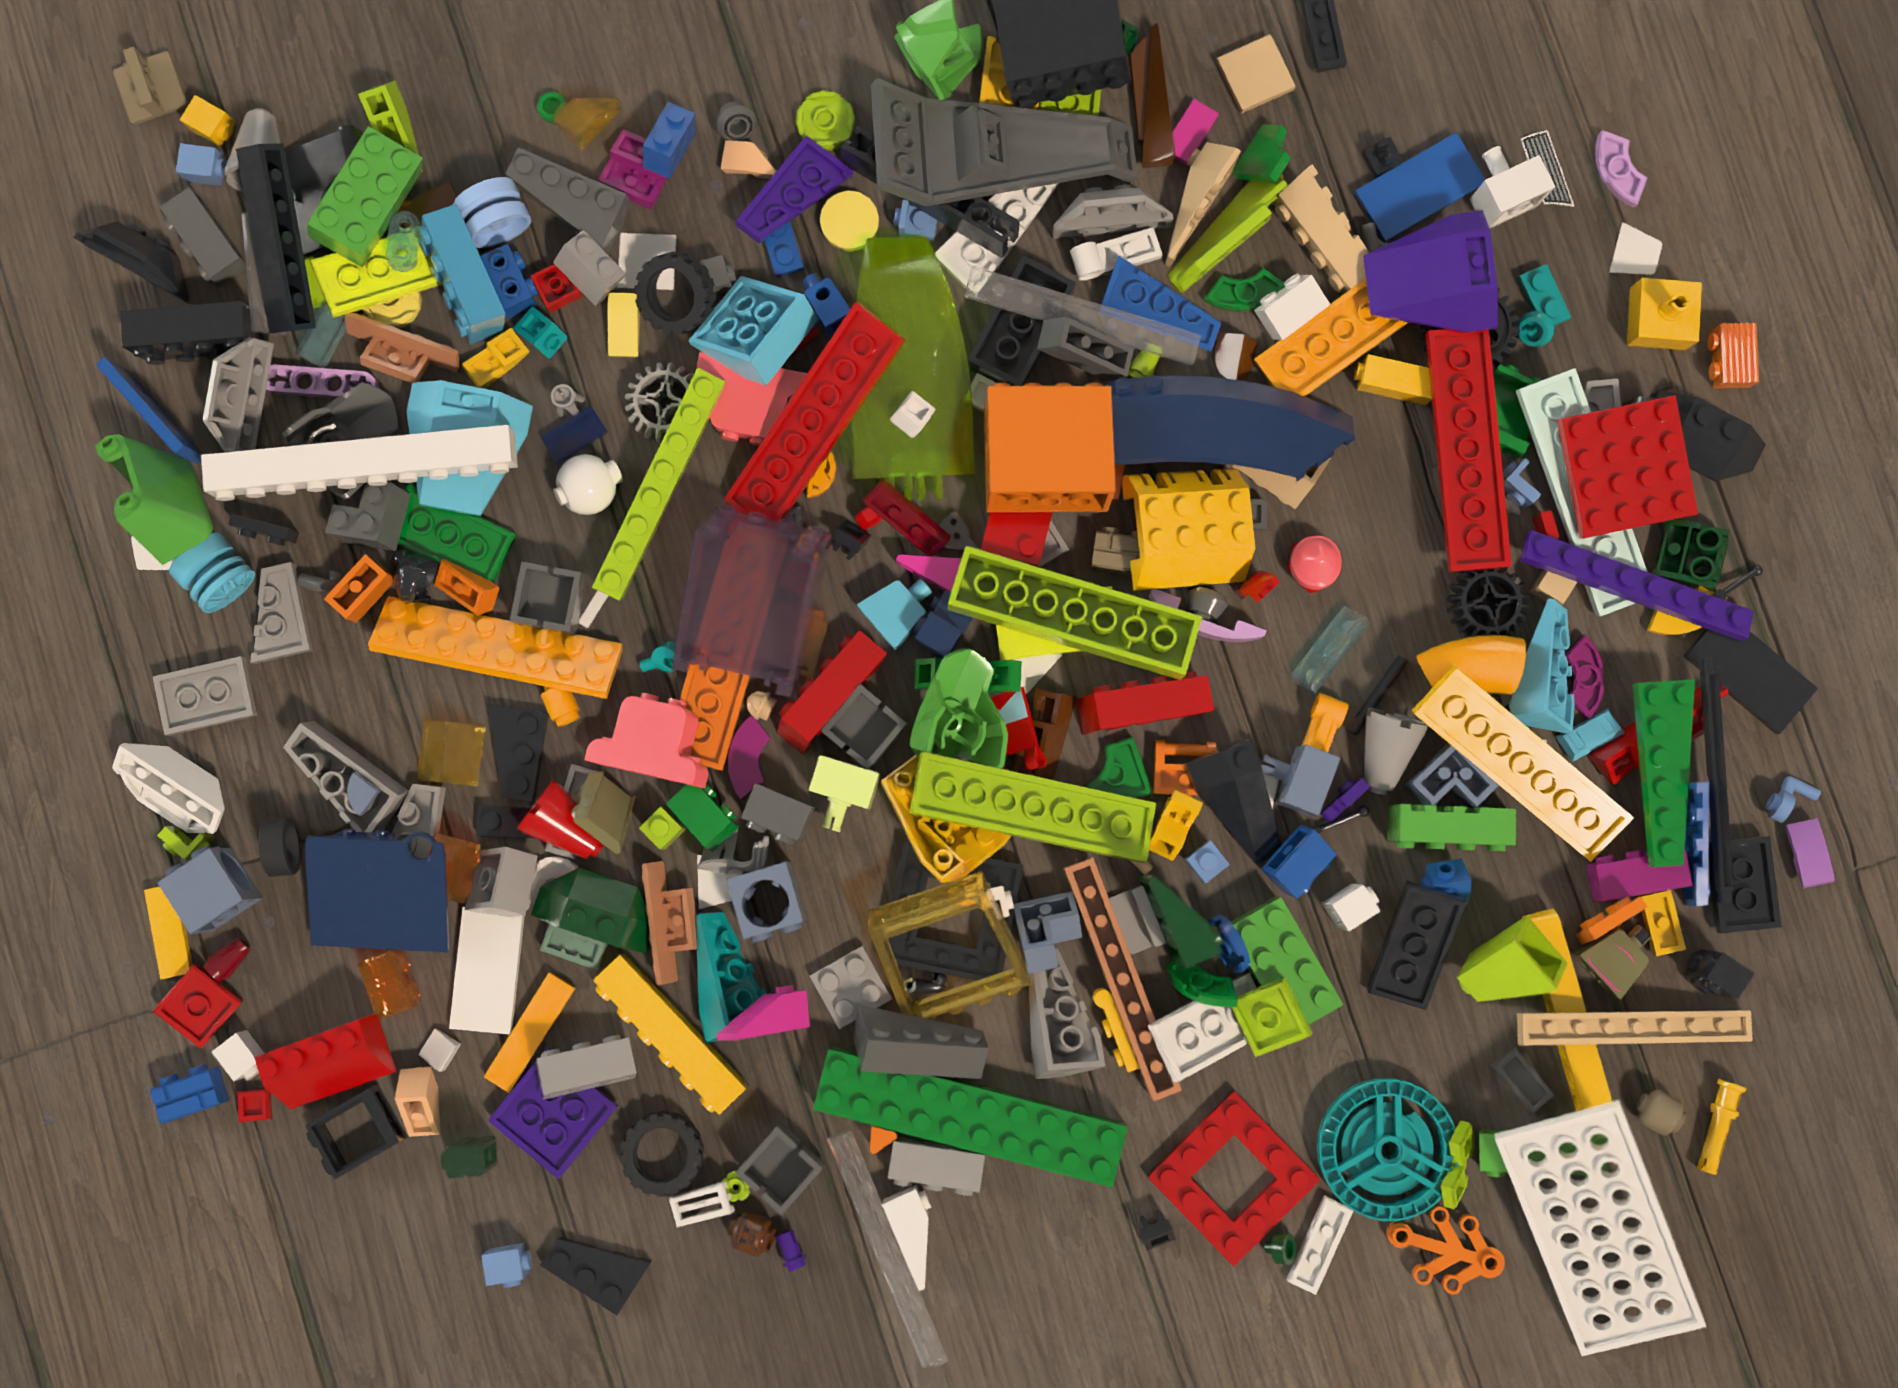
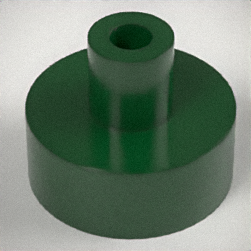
M1276 1233L1272 1242L1266 1241L1264 1250L1266 1254H1272V1259L1276 1264L1291 1265L1296 1256V1241L1292 1234Z

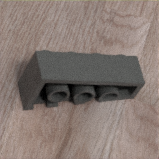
M518 147L505 173L508 178L513 179L517 189L577 234L584 230L610 255L632 207L627 194Z
M859 1005L853 1039L861 1071L981 1079L989 1050L982 1030Z

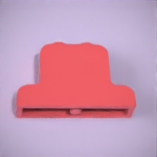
M699 352L697 368L727 382L710 417L714 428L721 434L720 438L737 442L738 438L750 440L751 445L758 447L808 374L780 368L767 386L745 379L705 353Z
M641 693V697H627L621 704L613 737H602V739L593 740L587 747L585 761L704 789L706 787L708 770L704 764L700 763V758L691 756L698 727V717L693 711L685 709L686 702L671 698L668 699V703L658 702V696L648 693Z

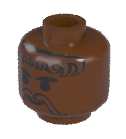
M746 1210L739 1218L734 1217L728 1228V1235L732 1236L731 1244L734 1249L752 1256H760L763 1252L770 1250L776 1235V1229L773 1228L770 1218Z

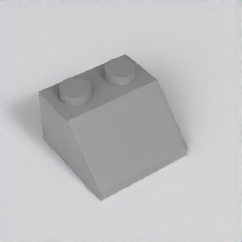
M508 847L478 851L465 910L507 917L525 916L531 904L530 891L532 881L536 878L538 871L536 865L538 856Z

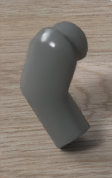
M1367 223L1360 226L1363 244L1369 253L1389 244L1377 238L1375 223Z
M332 569L328 572L327 579L302 573L298 577L297 584L301 588L316 592L331 591L345 575L343 572Z

